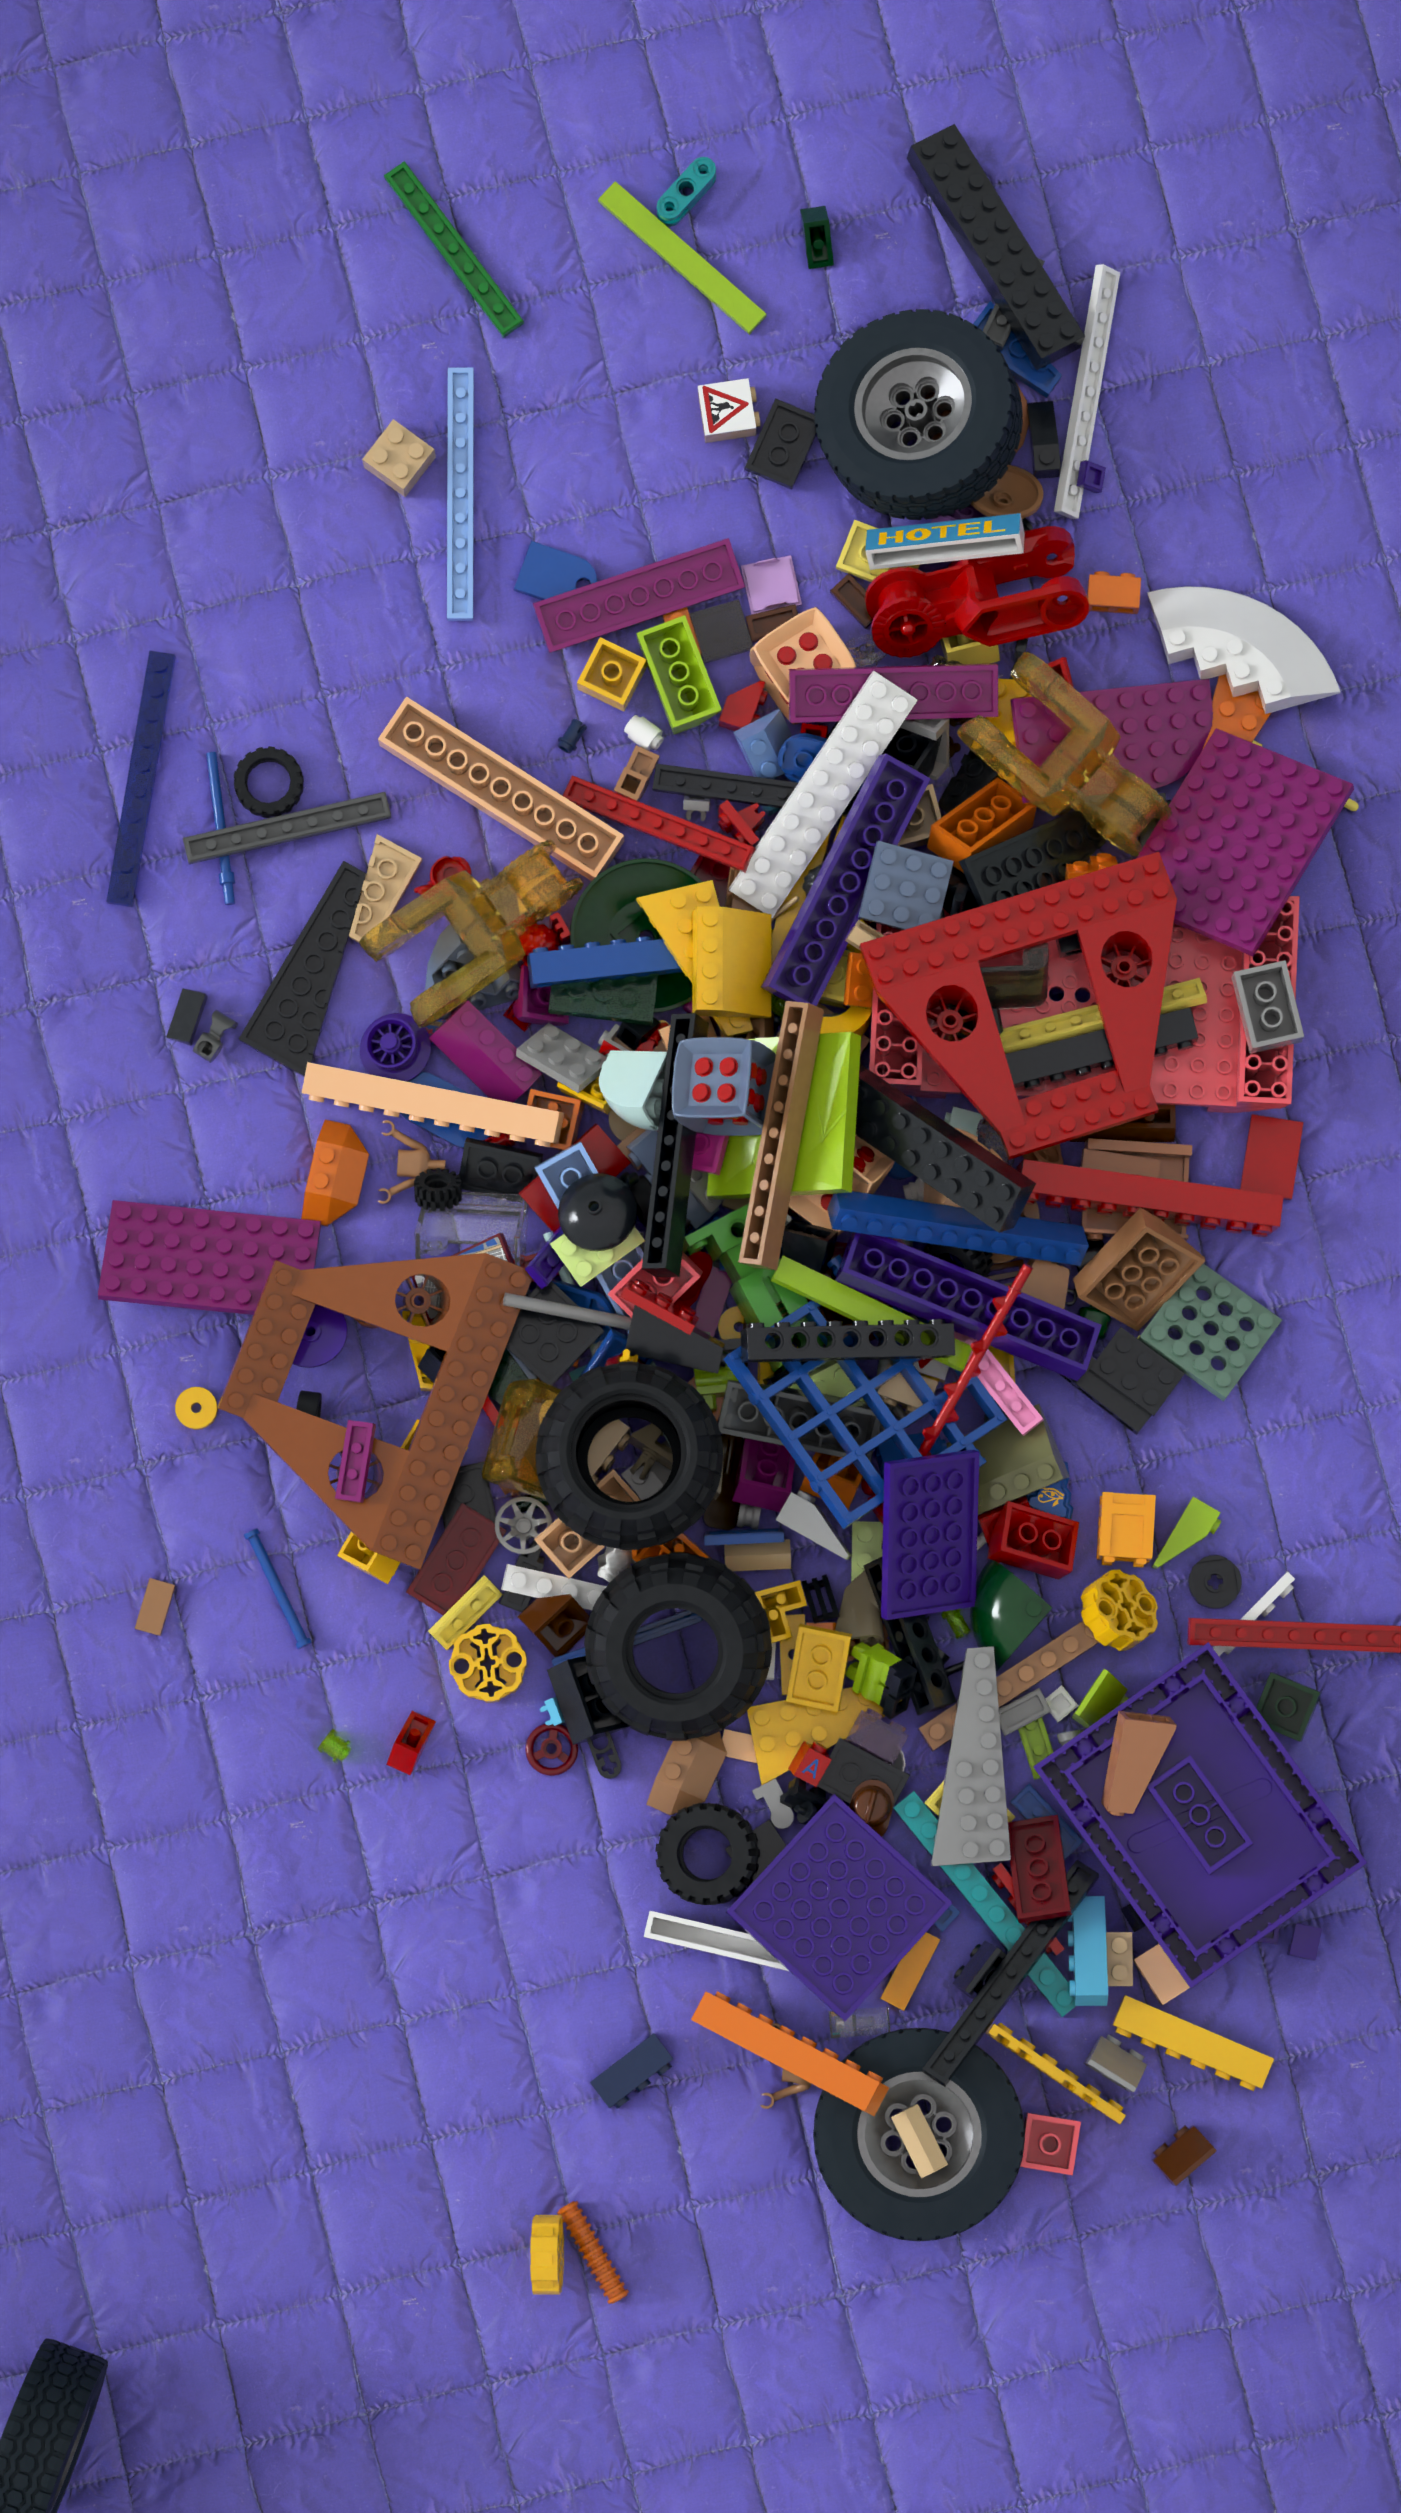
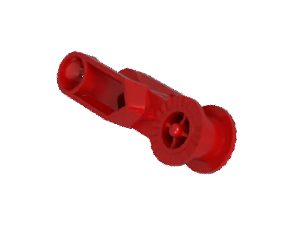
M1045 526L1024 531V553L952 561L948 568L928 573L911 567H898L881 573L878 577L874 578L865 594L866 609L873 619L871 624L873 641L881 651L890 656L911 658L928 652L931 648L935 647L940 639L963 634L972 640L991 647L1079 625L1089 613V600L1078 579L1063 576L1074 566L1075 545L1071 534L1061 527ZM1049 554L1057 555L1054 559L1047 558ZM1036 575L1051 579L1042 585L1041 588L1003 597L998 596L996 588L997 584ZM1060 596H1067L1065 601L1057 600Z

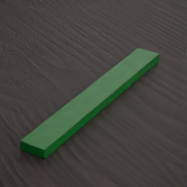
M402 162L385 174L384 179L501 336L504 338L523 325V319L406 162Z

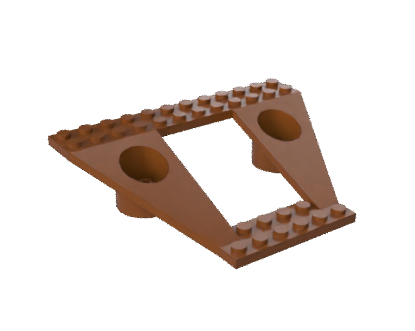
M488 1253L299 1270L275 1260L217 1408L241 1417L370 1551L420 1570L520 1311L519 1308L503 1306L505 1293L526 1296L532 1277L525 1268ZM410 1276L424 1277L420 1288L413 1287ZM406 1280L410 1291L406 1294L398 1292L397 1289ZM427 1280L433 1282L437 1291L429 1294L424 1290ZM438 1293L441 1300L439 1308L431 1305V1296ZM396 1295L403 1297V1306L398 1308L395 1303ZM416 1296H418V1300L421 1301L420 1305H415L414 1298ZM315 1304L446 1352L409 1449L406 1450L374 1438L371 1463L369 1467L373 1466L374 1478L373 1480L367 1478V1482L372 1483V1485L365 1493L363 1503L335 1499L336 1491L331 1486L332 1483L338 1481L340 1466L337 1467L330 1463L338 1453H340L342 1458L347 1428L278 1403ZM404 1308L410 1311L408 1320H404L398 1311ZM429 1308L438 1311L431 1322H428L425 1315ZM414 1314L421 1315L425 1326L411 1324ZM329 1467L337 1470V1478L329 1480Z

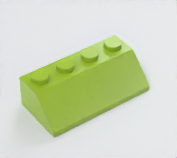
M685 615L637 633L639 647L643 657L647 659L649 673L673 735L699 726L722 711Z

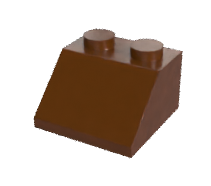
M1184 2125L1173 2135L1176 2139L1170 2145L1164 2142L1153 2152L1156 2156L1152 2159L1153 2163L1174 2186H1177L1217 2151L1193 2125L1189 2128Z

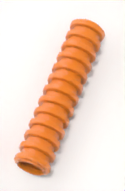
M573 2201L559 2209L557 2214L562 2215L563 2223L565 2222L567 2225L565 2227L566 2230H570V2237H574L576 2240L574 2244H578L580 2247L578 2251L584 2254L582 2258L587 2260V2267H591V2274H595V2281H599L601 2284L599 2288L605 2291L603 2293L604 2297L607 2296L609 2298L608 2304H613L627 2296L629 2290L624 2289L625 2283L620 2282L621 2276L619 2274L616 2275L615 2271L617 2269L615 2267L612 2268V2261L607 2259V2252H603V2245H599L600 2239L595 2238L594 2234L596 2232L594 2230L591 2231V2224H587L586 2215L583 2216L581 2213L583 2212L582 2208L579 2209L577 2206L579 2204L578 2201Z

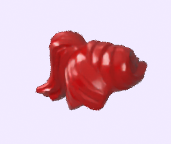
M444 856L438 859L431 868L430 881L427 882V885L416 887L414 892L422 895L423 900L431 904L441 901L443 895H455L461 892L467 886L472 874L469 863L463 857L453 856L452 858Z

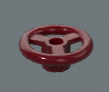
M542 1724L535 1728L527 1739L525 1747L526 1757L530 1765L539 1773L549 1776L560 1775L569 1770L575 1763L578 1756V1744L573 1745L566 1726L562 1724L556 1726L553 1724ZM549 1731V1738L542 1742L541 1750L534 1752L533 1747L538 1736ZM558 1732L565 1735L570 1743L569 1756L562 1752V1745L557 1740ZM550 1744H554L557 1747L556 1752L553 1754L547 1752V1746ZM543 1757L548 1759L558 1758L564 1764L555 1768H549L541 1765L537 1760Z

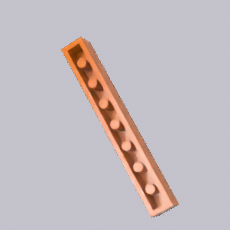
M718 1991L715 1996L705 1992L691 2018L692 2021L875 2117L889 2090V2087L881 2083L882 2077L871 2071H868L867 2075L859 2072L861 2066L848 2059L845 2064L838 2061L839 2055L827 2048H824L823 2052L815 2049L817 2043L804 2036L801 2041L794 2038L796 2032L781 2025L780 2029L773 2027L774 2021L762 2014H759L758 2018L750 2015L752 2009L739 2002L736 2007L729 2004L731 1998Z

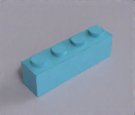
M1085 1896L1067 1921L1072 1922V1930H1068L1067 1935L1068 1947H1073V1955L1068 1956L1069 1971H1074V1980H1069V1996L1075 1997V2006H1107L1108 1972L1105 1896Z

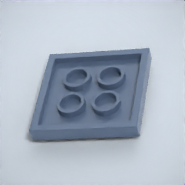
M877 841L858 918L901 930L940 919L954 861Z

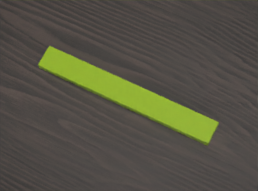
M616 181L600 196L598 202L749 335L767 317V314Z
M785 1256L780 1258L777 1271L775 1270L771 1279L772 1282L853 1321H868V1325H878V1321L894 1320V1325H901L904 1320H916ZM922 1332L920 1335L921 1342L929 1345L930 1338L928 1334ZM896 1333L895 1341L904 1344L902 1334ZM954 1338L955 1356L933 1359L962 1372L972 1349L970 1345Z

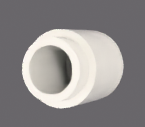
M633 716L624 729L629 739L648 751L652 749L657 750L664 740L662 737L663 731L643 716Z

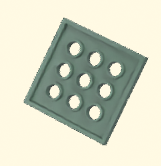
M1202 1264L1168 1301L1162 1305L1138 1340L1224 1401L1282 1319L1208 1266ZM1200 1289L1205 1290L1209 1294V1300H1200L1196 1295V1291ZM1226 1305L1230 1309L1231 1314L1229 1316L1221 1315L1218 1311V1306ZM1182 1310H1192L1195 1314V1319H1185L1182 1315ZM1246 1320L1250 1322L1252 1330H1242L1239 1321ZM1204 1325H1213L1217 1331L1216 1335L1205 1333ZM1168 1329H1177L1181 1334V1338L1178 1340L1172 1339L1168 1335ZM1234 1340L1238 1345V1350H1229L1225 1345V1341ZM1191 1344H1198L1202 1348V1354H1193L1189 1346ZM1211 1360H1220L1224 1365V1369L1215 1370L1211 1365Z

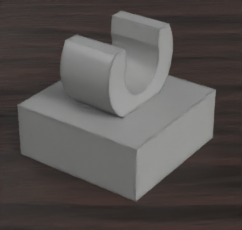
M684 795L683 810H687V820H691L693 811H699L701 813V821H704L706 811H709L710 799Z

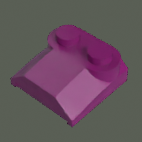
M522 966L518 999L513 1005L514 1015L518 1020L525 1023L538 1025L550 1023L553 1026L569 1024L570 984L530 988L528 967Z

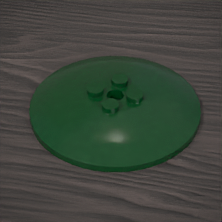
M642 858L616 864L593 879L578 899L571 918L570 945H574V948L585 947L584 944L590 942H600V946L610 945V941L617 939H626V943L636 942V938H639L640 933L644 931L650 932L653 940L662 939L657 929L649 921V917L643 908L637 903L636 898L701 883L702 881L687 869L665 860ZM683 972L587 983L596 994L610 1004L631 1012L662 1013L677 1009L692 1001V983Z

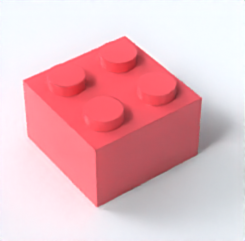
M1026 2112L1024 2123L1025 2142L1020 2167L1073 2175L1081 2122Z

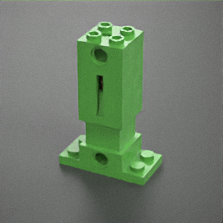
M747 1204L685 1236L683 1252H688L689 1255L701 1251L705 1246L713 1262L720 1259L732 1281L733 1286L729 1289V1292L747 1325L749 1323H764L765 1327H771L774 1323L779 1322L807 1304L808 1301L806 1297L772 1282L771 1279L775 1270L754 1268L738 1262L749 1206ZM731 1231L735 1232L738 1237L733 1236ZM805 1317L791 1327H800L801 1322H808ZM792 1335L791 1343H796L798 1348H800L801 1339L797 1335ZM818 1336L817 1342L821 1347H823L824 1343ZM769 1362L774 1373L780 1369H786L782 1362Z

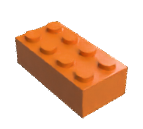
M997 777L931 825L927 848L941 858L954 861L953 866L963 872L959 861L1018 836L1032 828L1037 803L1023 804L1022 793Z

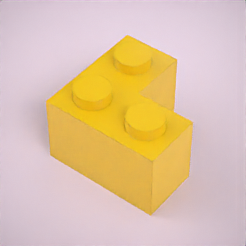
M800 1580L755 1592L769 1620L771 1643L792 1638L785 1612L807 1606Z

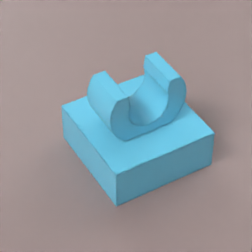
M557 1697L544 1701L545 1706H542L540 1711H548L551 1717L545 1724L556 1726L565 1723Z

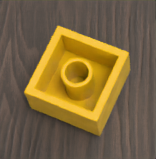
M600 637L577 681L578 690L624 712L647 668V659Z

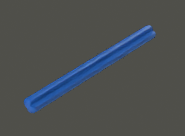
M686 1610L641 1626L635 1635L633 1646L702 1622L703 1618L694 1612ZM585 1647L553 1658V1667L568 1659L586 1656Z

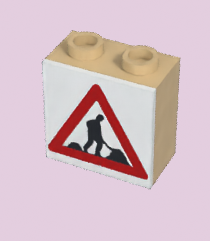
M749 378L698 386L705 443L756 436V427H761L759 412H754L752 403L757 402L755 387H750Z

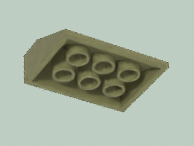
M1040 1404L1035 1405L1034 1408L1044 1420L1023 1436L1012 1421L1006 1417L1007 1420L1002 1425L973 1443L976 1449H979L981 1452L980 1455L987 1461V1463L979 1468L978 1516L1005 1505L1007 1501L1012 1502L1070 1477ZM950 1442L946 1443L947 1448L952 1445Z

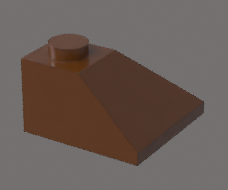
M570 1594L537 1598L518 1616L554 1657L565 1654L585 1635L590 1617Z

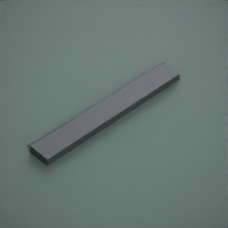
M381 792L184 837L183 843L188 863L194 864L391 819V813L386 793Z

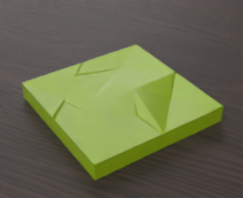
M853 1032L825 1033L819 1036L791 1196L852 1193L861 1035ZM779 1037L748 1039L764 1044L775 1054L777 1052ZM761 1135L729 1136L720 1175L708 1173V1197L717 1200L750 1198Z

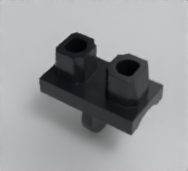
M798 1777L788 1783V1792L780 1796V1803L794 1809L798 1813V1821L804 1825L828 1801L825 1790L820 1787L806 1790V1782Z

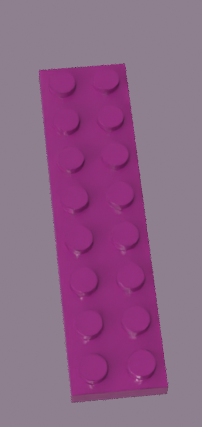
M727 538L535 602L533 607L548 651L552 653L744 589L745 585L730 540Z
M997 663L789 669L790 723L839 722L873 670L917 699L905 720L998 717Z

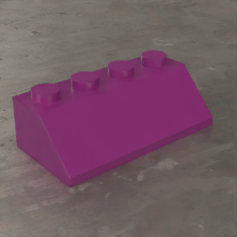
M468 1000L464 1001L429 1037L488 1098L513 1103L542 1075L537 1068L516 1057L517 1048Z

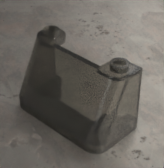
M1048 943L1025 949L1022 955L1023 965L980 967L991 1007H999V1010L1035 1008L1044 1004L1048 993ZM945 1004L948 1010H955L957 1007L956 1005Z

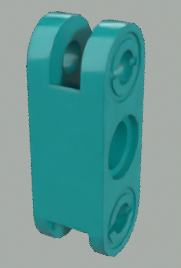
M699 157L694 160L659 198L657 202V217L666 226L677 225L714 185L716 181V166L710 158ZM683 188H690L693 190V193L684 196L680 191Z

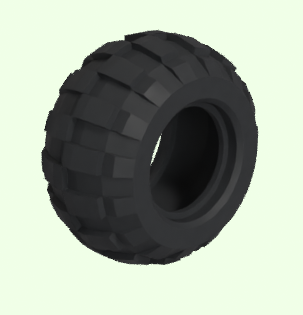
M619 1362L618 1364L604 1367L599 1366L589 1370L566 1386L556 1396L541 1422L537 1435L535 1459L537 1475L543 1494L554 1513L566 1526L584 1539L600 1546L603 1545L620 1550H640L641 1548L661 1545L677 1538L678 1535L693 1526L701 1518L716 1494L720 1483L723 1467V1445L716 1418L705 1399L692 1385L678 1377L675 1373L659 1366L656 1367L639 1362ZM622 1418H639L654 1424L664 1433L672 1450L673 1464L668 1480L657 1493L640 1501L625 1502L606 1495L594 1483L588 1468V1452L596 1434L607 1424Z
M674 1552L642 1559L617 1575L602 1591L594 1604L588 1625L586 1626L584 1640L588 1675L606 1708L637 1732L647 1736L652 1735L665 1738L670 1741H687V1739L707 1737L723 1730L740 1718L759 1695L767 1678L772 1658L769 1620L765 1609H763L751 1586L723 1563L712 1558L683 1552ZM679 1608L694 1612L709 1624L716 1636L718 1659L715 1669L705 1683L688 1692L668 1693L652 1686L641 1676L634 1662L633 1643L639 1627L651 1615L665 1609Z

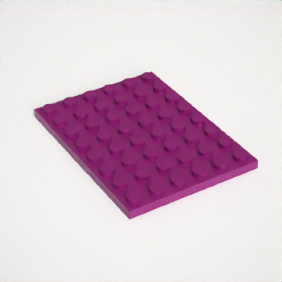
M1216 728L1137 858L1156 852L1160 853L1177 897L1174 916L1175 924L1250 956H1254L1352 794L1354 786L1350 782Z

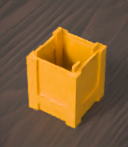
M1102 1492V1496L1099 1499L1096 1560H1102L1101 1565L1112 1566L1114 1561L1133 1562V1567L1144 1568V1564L1152 1560L1156 1495Z

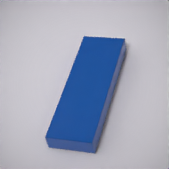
M1030 1783L1010 1801L1025 1819L1058 1814ZM1058 1814L1064 1859H1066L1084 1841Z

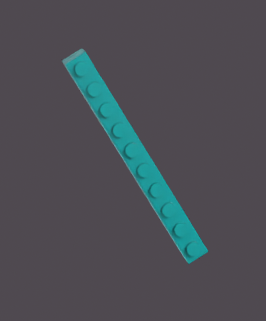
M913 1791L893 1807V1810L932 1857L938 1820L915 1791ZM973 1863L939 1866L1007 1952H1009L1025 1928L1018 1922V1919ZM1043 1953L1027 1976L1057 2014L1063 2017L1076 2007L1075 1997L1069 1996V1982L1049 1957Z

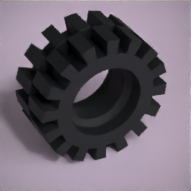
M436 1168V1171L433 1172L431 1169H428L427 1173L421 1172L420 1176H416L414 1180L415 1202L419 1207L423 1206L425 1210L431 1208V1211H436L439 1208L440 1211H445L446 1207L450 1210L453 1208V1205H459V1202L462 1200L459 1174L456 1175L454 1171L449 1173V1169L440 1171V1168Z

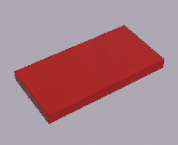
M596 1123L572 1144L574 1145L579 1141L582 1143L596 1170L601 1174L616 1177L631 1163ZM537 1176L518 1194L554 1233L560 1227L558 1209L540 1177Z

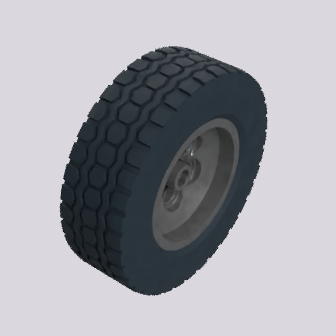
M916 309V312L905 310L899 311V314L892 313L882 316L883 319H876L868 323L867 327H861L852 334L853 337L851 339L848 337L840 346V350H836L829 360L830 365H826L822 373L823 380H820L818 384V396L815 397L814 416L817 437L834 473L848 492L857 500H860L861 503L871 509L874 508L879 513L887 516L890 514L891 517L900 519L907 517L908 520H921V518L927 520L938 518V515L944 517L955 513L957 509L960 511L970 506L972 501L977 502L985 496L984 493L986 491L989 492L997 484L998 478L1001 479L1008 470L1007 465H1011L1016 454L1015 449L1017 450L1019 446L1020 434H1022L1023 410L1019 389L999 348L989 336L969 321H963L961 317L951 313L947 315L943 311L933 310V312H930L929 309ZM929 393H935L931 399H925ZM910 399L906 405H900L902 400ZM951 410L948 416H941L944 411ZM901 422L899 427L891 428L894 423ZM942 434L938 440H932L934 435ZM917 439L914 445L907 446L910 440Z
M909 2028L881 2034L866 2041L843 2059L842 2063L844 2064L848 2059L861 2066L859 2072L867 2075L868 2071L883 2078L881 2083L889 2087L875 2117L824 2090L819 2097L815 2112L813 2129L815 2155L819 2170L830 2192L837 2202L857 2221L880 2234L901 2240L931 2241L943 2239L966 2231L981 2222L999 2206L1016 2179L1023 2157L1025 2128L1021 2105L1009 2078L989 2054L976 2045L945 2087L923 2073V2067L949 2033L938 2029ZM921 2099H925L930 2103V2111L924 2117L937 2143L943 2144L946 2147L945 2159L948 2163L947 2166L923 2178L920 2177L916 2168L907 2166L906 2158L909 2153L894 2123L890 2119V2113L894 2109L905 2110L916 2105ZM940 2117H947L951 2121L949 2131L942 2133L937 2130L936 2121ZM891 2135L899 2137L901 2145L896 2151L888 2150L885 2144L886 2139Z
M46 2338L43 2341L25 2377L0 2439V2513H57L96 2409L107 2372L108 2361L71 2345L60 2343L54 2339Z

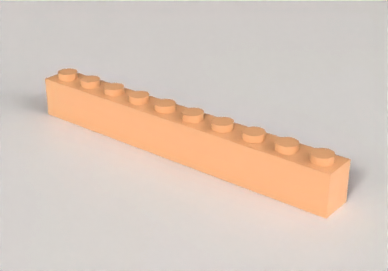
M307 1062L302 1093L309 1094L308 1100L324 1103V1099L329 1098L334 1099L333 1105L349 1108V1104L354 1103L359 1104L358 1110L373 1113L375 1108L384 1109L383 1115L399 1117L400 1113L409 1114V1120L424 1122L425 1118L435 1119L434 1125L449 1127L450 1123L460 1124L459 1130L474 1132L476 1127L485 1129L484 1135L500 1137L501 1132L510 1134L509 1140L525 1142V1138L535 1139V1145L550 1147L551 1143H559L564 1118L563 1112Z

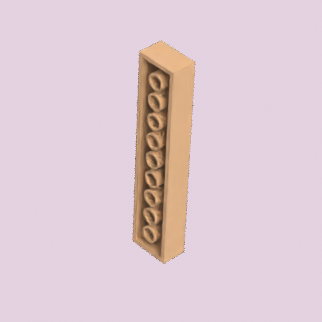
M407 696L378 738L380 747L590 881L607 869L625 842L622 833Z

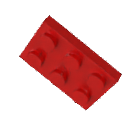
M638 1279L635 1282L629 1280L620 1297L689 1335L692 1333L699 1320V1317L695 1316L696 1311L685 1305H682V1307L672 1303L673 1299L662 1292H659L658 1295L648 1290L650 1286Z

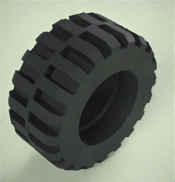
M698 1803L679 1810L678 1814L669 1818L666 1827L660 1831V1840L656 1844L655 1849L658 1855L656 1865L660 1869V1877L663 1882L667 1883L669 1890L687 1902L700 1905H716L731 1901L732 1898L741 1895L747 1886H750L754 1880L752 1879L753 1875L759 1867L757 1862L758 1857H760V1849L757 1846L758 1838L756 1833H753L752 1826L740 1813L720 1804ZM702 1829H714L721 1832L729 1840L732 1847V1861L729 1868L721 1876L714 1879L706 1880L693 1875L686 1867L683 1858V1850L687 1840L692 1834Z

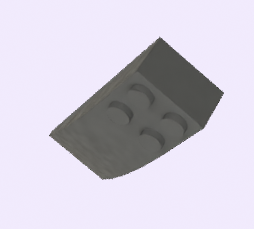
M728 1380L718 1419L720 1433L783 1445L759 1409L749 1401L748 1394L739 1381ZM759 1384L763 1390L771 1386ZM786 1388L770 1399L792 1431L818 1415L804 1393L799 1389ZM823 1394L830 1406L842 1399V1397ZM857 1401L837 1414L859 1447L878 1433L880 1422L866 1402ZM825 1423L799 1439L805 1450L838 1457L847 1455ZM873 1451L866 1455L870 1462Z

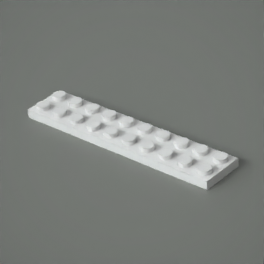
M874 670L872 671L755 847L756 850L750 859L746 873L741 871L738 873L728 888L729 891L763 913L771 914V918L774 917L868 776L879 755H882L917 702L915 697Z

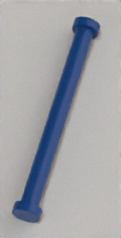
M258 1528L244 1534V1537L250 1541L296 1638L297 1643L295 1645L297 1649H301L311 1644L312 1641L306 1637L258 1536L260 1534Z

